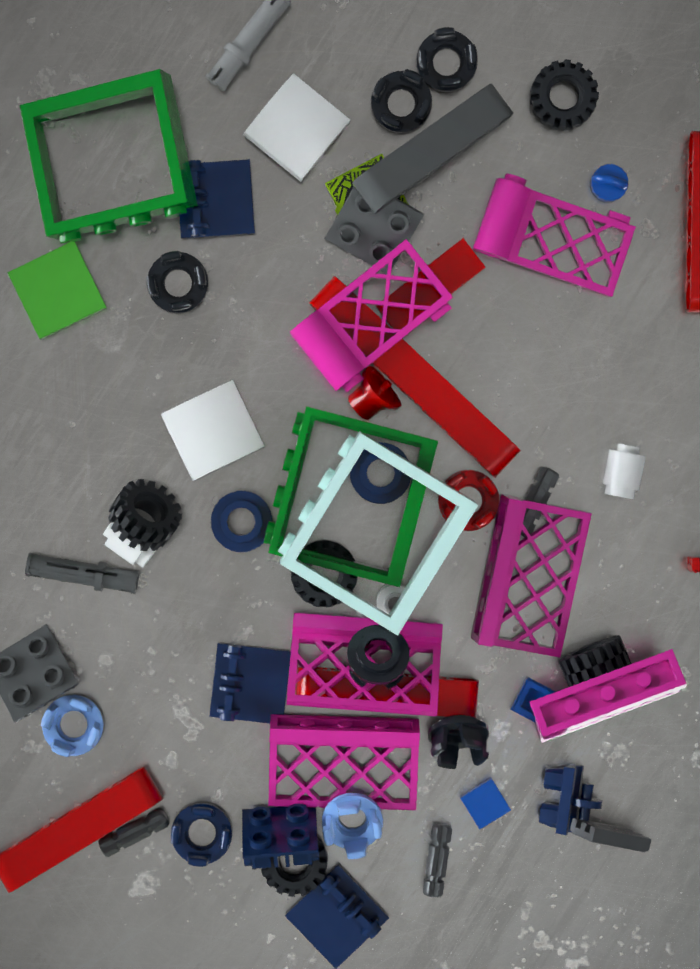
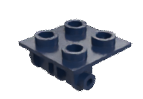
M250 159L201 163V160H190L189 166L198 206L187 208V213L179 215L181 239L255 234Z
M218 643L209 717L220 718L223 721L243 720L270 724L271 714L284 715L291 651Z
M293 804L289 807H256L254 809L242 810L244 866H252V870L271 867V857H274V866L279 868L278 856H285L286 867H290L289 855H293L294 865H312V861L320 860L316 807Z
M339 864L324 877L323 881L319 882L318 887L314 891L311 890L285 915L335 969L369 937L370 939L374 938L381 931V926L389 919L388 915Z

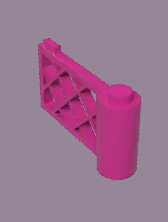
M505 174L504 179L496 178L473 250L486 256L508 261L612 297L636 226L629 224L631 217L609 210L608 215L604 216L536 192L525 186L527 180L516 175ZM536 201L549 205L556 218L555 221L539 229L532 216ZM558 209L569 212V214L561 217ZM578 215L585 219L591 232L573 240L564 220ZM593 221L603 224L604 226L596 229ZM528 224H530L533 232L525 235ZM559 224L567 244L550 252L540 232ZM609 227L623 231L624 235L620 246L607 252L598 233ZM535 235L544 255L533 261L519 257L518 254L522 242ZM593 236L602 256L584 264L575 244ZM570 247L579 267L565 273L558 270L552 256ZM617 253L613 264L610 259V256ZM547 259L550 267L542 265L539 262ZM602 260L605 261L610 271L606 287L592 281L587 267ZM581 271L585 279L574 276L573 274Z
M405 239L322 307L290 331V335L334 390L338 391L340 388H343L347 393L364 379L360 372L427 318L430 317L433 322H436L452 308L447 302L453 297L408 240ZM404 251L415 263L413 278L391 275L392 261ZM388 264L387 275L376 274ZM418 268L422 271V273L426 276L427 279L417 278ZM370 278L385 279L384 301L362 299L363 284ZM390 280L412 282L410 304L388 302ZM417 283L433 285L442 296L431 306L414 305ZM359 288L358 298L347 297ZM341 301L357 303L355 325L339 323L330 310ZM361 304L383 306L381 327L359 325ZM387 306L410 309L408 324L401 330L385 328ZM414 309L424 310L413 320ZM343 328L354 329L353 340ZM358 330L380 332L379 348L367 357L357 346ZM384 333L395 334L383 344Z

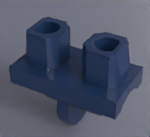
M572 764L564 768H549L545 771L544 788L561 791L559 804L542 803L539 823L556 828V834L568 835V832H572L570 831L572 819L578 816V809V819L589 821L590 810L602 808V800L592 798L594 785L583 783L582 786L584 766Z

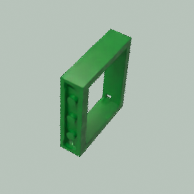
M157 69L19 105L46 237L60 240L61 244L70 241L78 242L82 240L81 234L93 231L95 235L111 234L117 231V225L129 223L130 227L143 226L152 223L151 217L165 214V218L179 217L180 214L187 213V208L198 206L172 78L169 73ZM154 94L174 194L62 221L42 123Z
M306 406L305 413L297 412L292 434L299 435L295 450L288 448L282 470L289 472L286 486L278 485L273 507L280 508L276 523L269 521L263 543L270 544L268 553L283 556L278 550L285 538L315 420L419 447L416 466L429 474L438 440ZM413 478L411 480L388 570L305 548L302 549L297 559L304 563L400 587L426 486Z

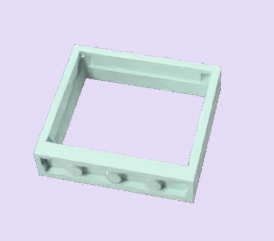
M359 431L356 437L349 434L341 446L338 455L342 456L343 459L336 470L329 467L317 486L323 490L317 501L314 503L308 500L301 511L298 520L302 521L303 524L296 535L289 532L278 550L279 553L283 554L280 564L394 634L399 635L477 509L478 504ZM364 449L456 505L389 614L297 559Z

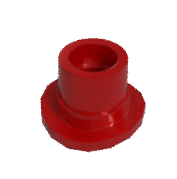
M373 366L363 370L362 377L364 379L361 385L348 396L352 408L365 420L371 419L386 408L397 410L402 406L399 397L391 387L392 383L388 379L386 380Z

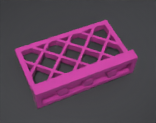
M501 494L471 633L472 640L478 645L489 647L494 645L561 657L592 513ZM526 508L540 511L547 522L531 534H529L523 524ZM548 513L558 514V516L551 519ZM568 516L579 518L577 534L565 541L555 525ZM551 528L561 545L543 555L534 539ZM521 531H522L523 534H524V536H525V538L520 541V536H521ZM530 543L539 559L524 570H521L515 560L517 551ZM575 543L574 550L572 552L569 546ZM565 550L571 559L570 568L557 577L547 561ZM541 565H544L553 581L536 592L526 576ZM513 568H515L518 574L512 577ZM522 579L531 596L513 606L508 598L509 587ZM567 579L566 587L564 588L561 583ZM557 586L563 595L562 605L549 613L540 597ZM536 601L545 617L528 628L518 612ZM507 604L510 610L504 613L505 605ZM514 615L524 631L512 639L500 638L501 624ZM559 615L558 623L556 624L554 618ZM548 622L556 632L552 647L539 645L532 635L533 632ZM528 637L531 643L521 641Z
M294 613L286 705L437 717L443 624L410 621L405 623L400 634L408 644L409 658L417 652L432 653V665L420 673L409 661L406 669L415 678L402 689L397 685L391 688L395 695L387 701H376L368 692L376 685L367 683L362 688L356 684L350 676V667H345L334 653L342 647H348L351 638L359 630L367 626L379 624L370 618ZM381 640L371 641L365 647L369 649L365 651V655L373 663L376 662L371 656L380 649L389 650L393 653L386 642ZM299 643L315 644L323 654L308 665L298 654ZM326 659H329L340 673L325 683L314 669ZM297 663L303 668L299 673H297ZM430 674L431 684L426 679V677H428ZM306 675H309L320 687L311 696L295 694L296 683ZM343 678H346L358 691L350 698H339L331 688ZM420 683L430 693V705L414 704L406 694Z
M673 649L530 701V706L535 716L541 743L676 694L680 692V689L685 688L687 683Z
M271 714L268 806L289 807L293 804H304L307 807L325 808L335 797L352 793L349 788L360 778H363L374 789L368 797L374 800L380 809L416 810L420 745L419 719ZM277 745H294L302 754L287 765L277 755ZM320 746H331L339 755L324 766L312 753ZM358 747H368L376 755L363 767L350 756ZM395 748H411V759L400 768L387 757ZM306 758L319 770L307 783L293 771ZM343 760L356 771L344 784L330 772ZM380 761L393 772L381 785L367 773ZM277 765L282 769V771L278 775ZM409 769H410V779L405 775V773H406ZM287 775L300 787L293 795H276V785ZM324 776L337 788L330 796H319L312 789ZM400 779L409 788V799L392 798L385 790L396 780Z

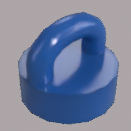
M606 164L594 172L590 187L597 199L603 202H613L619 200L625 194L628 188V177L621 167L615 164Z

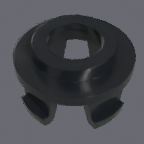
M452 27L436 29L435 33L429 35L419 47L416 59L418 73L423 77L425 83L435 90L442 92L459 90L471 81L476 72L478 62L476 46L465 35L455 31ZM443 49H450L456 52L460 59L458 71L449 76L439 74L433 66L435 54Z
M405 69V71L389 73L378 80L372 92L371 108L374 117L384 128L397 133H406L419 128L427 120L432 108V95L420 74ZM397 90L408 91L415 100L414 109L407 116H396L388 108V99Z
M180 251L167 252L162 254L151 266L147 276V289L152 300L161 309L171 313H185L196 308L205 298L208 290V276L204 266L194 256ZM174 270L187 272L192 280L190 291L181 297L170 295L165 288V279Z
M371 625L359 630L351 638L347 649V661L351 669L349 672L350 676L362 688L367 683L375 685L384 684L388 690L395 687L403 679L402 674L405 672L409 662V647L404 637L400 633L399 635L394 634L381 625ZM381 640L386 642L393 652L392 657L385 663L377 664L371 662L365 655V647L371 641Z
M452 715L439 720V722H436L428 729V740L432 743L431 755L433 757L438 756L437 764L439 767L455 769L459 749L470 748L472 760L476 766L483 764L489 757V752H486L489 727L483 721L468 715Z

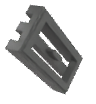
M577 818L572 819L570 831L573 834L590 842L640 852L649 851L652 840L627 828Z

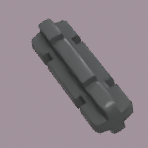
M541 466L534 478L537 482L535 485L531 484L525 500L547 504L552 494L548 491L550 487H555L559 474L550 468ZM526 508L523 524L529 534H531L536 527L533 523L535 519H540L541 512Z
M157 809L149 813L147 818L141 817L117 829L115 834L111 832L103 836L98 841L99 847L106 857H110L119 852L121 847L125 849L151 836V832L155 831L157 833L167 828L169 825L168 818L162 809Z
M433 824L430 838L433 840V843L429 844L425 872L428 877L424 878L423 893L429 897H441L443 895L444 881H442V877L446 876L450 849L447 843L451 842L452 835L451 826L446 824Z

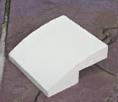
M293 73L265 105L243 135L301 182L323 157L330 145L345 130L351 120Z
M233 380L161 414L192 481L265 447Z

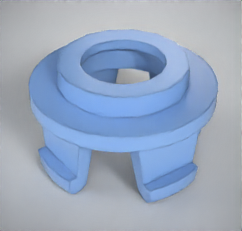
M72 694L62 696L50 704L43 715L41 726L44 738L50 745L51 750L58 755L70 757L85 754L97 745L103 733L104 722L100 709L93 701L84 696ZM78 711L85 716L87 730L80 737H68L61 730V719L67 712Z
M346 793L335 797L326 805L322 814L324 842L327 846L335 844L345 848L348 859L365 857L368 845L382 837L383 815L378 804L370 797L359 793ZM359 810H362L366 815L364 824L357 828L345 827L339 820V816L357 814Z

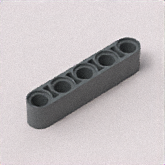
M491 83L357 177L352 182V185L374 214H376L508 120L514 112Z

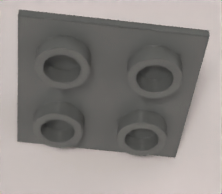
M353 186L324 239L373 266L405 239L409 242L424 214L399 199H396L384 209L374 214ZM400 255L392 261V268L394 267ZM387 264L384 268L381 269V271L384 272V273H386V274H387L388 264Z
M47 624L0 652V695L14 723L28 717L31 713L46 706L49 702L54 701L57 697L79 684L80 678L73 667L70 668Z

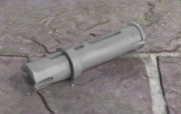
M264 0L232 43L228 42L224 46L225 53L212 70L206 74V79L214 86L218 85V89L221 91H225L241 67H247L251 62L249 57L287 7L291 5V1Z

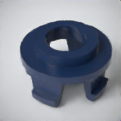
M379 442L408 460L404 452L398 447L389 443ZM364 449L350 471V479L355 491L363 499L376 504L390 503L401 497L407 490L411 477L393 467L395 475L390 484L384 487L373 485L367 477V469L373 461L380 458Z
M248 491L231 492L222 497L212 511V532L217 541L231 551H252L263 544L268 522H272V514L269 506L260 496ZM237 508H246L254 515V528L247 535H236L228 527V516Z
M196 803L184 808L176 816L171 828V844H173L176 852L188 861L189 865L197 867L208 866V864L220 859L227 852L232 840V827L228 817L221 809L208 803ZM198 819L208 820L215 827V838L206 846L196 845L189 837V827Z

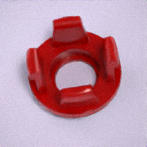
M463 470L454 473L444 482L457 491L464 487H473L482 496L481 507L473 513L464 531L481 529L494 519L500 500L498 489L488 476L475 470ZM439 495V509L447 521L456 505Z

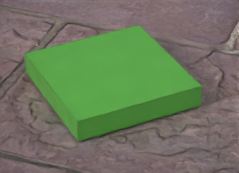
M71 241L7 272L40 340L107 309L105 301L76 242Z

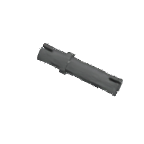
M29 553L25 567V576L28 577L33 576L94 586L95 591L101 592L103 588L136 594L139 582V570L133 571L109 567L107 562L99 561L97 565Z

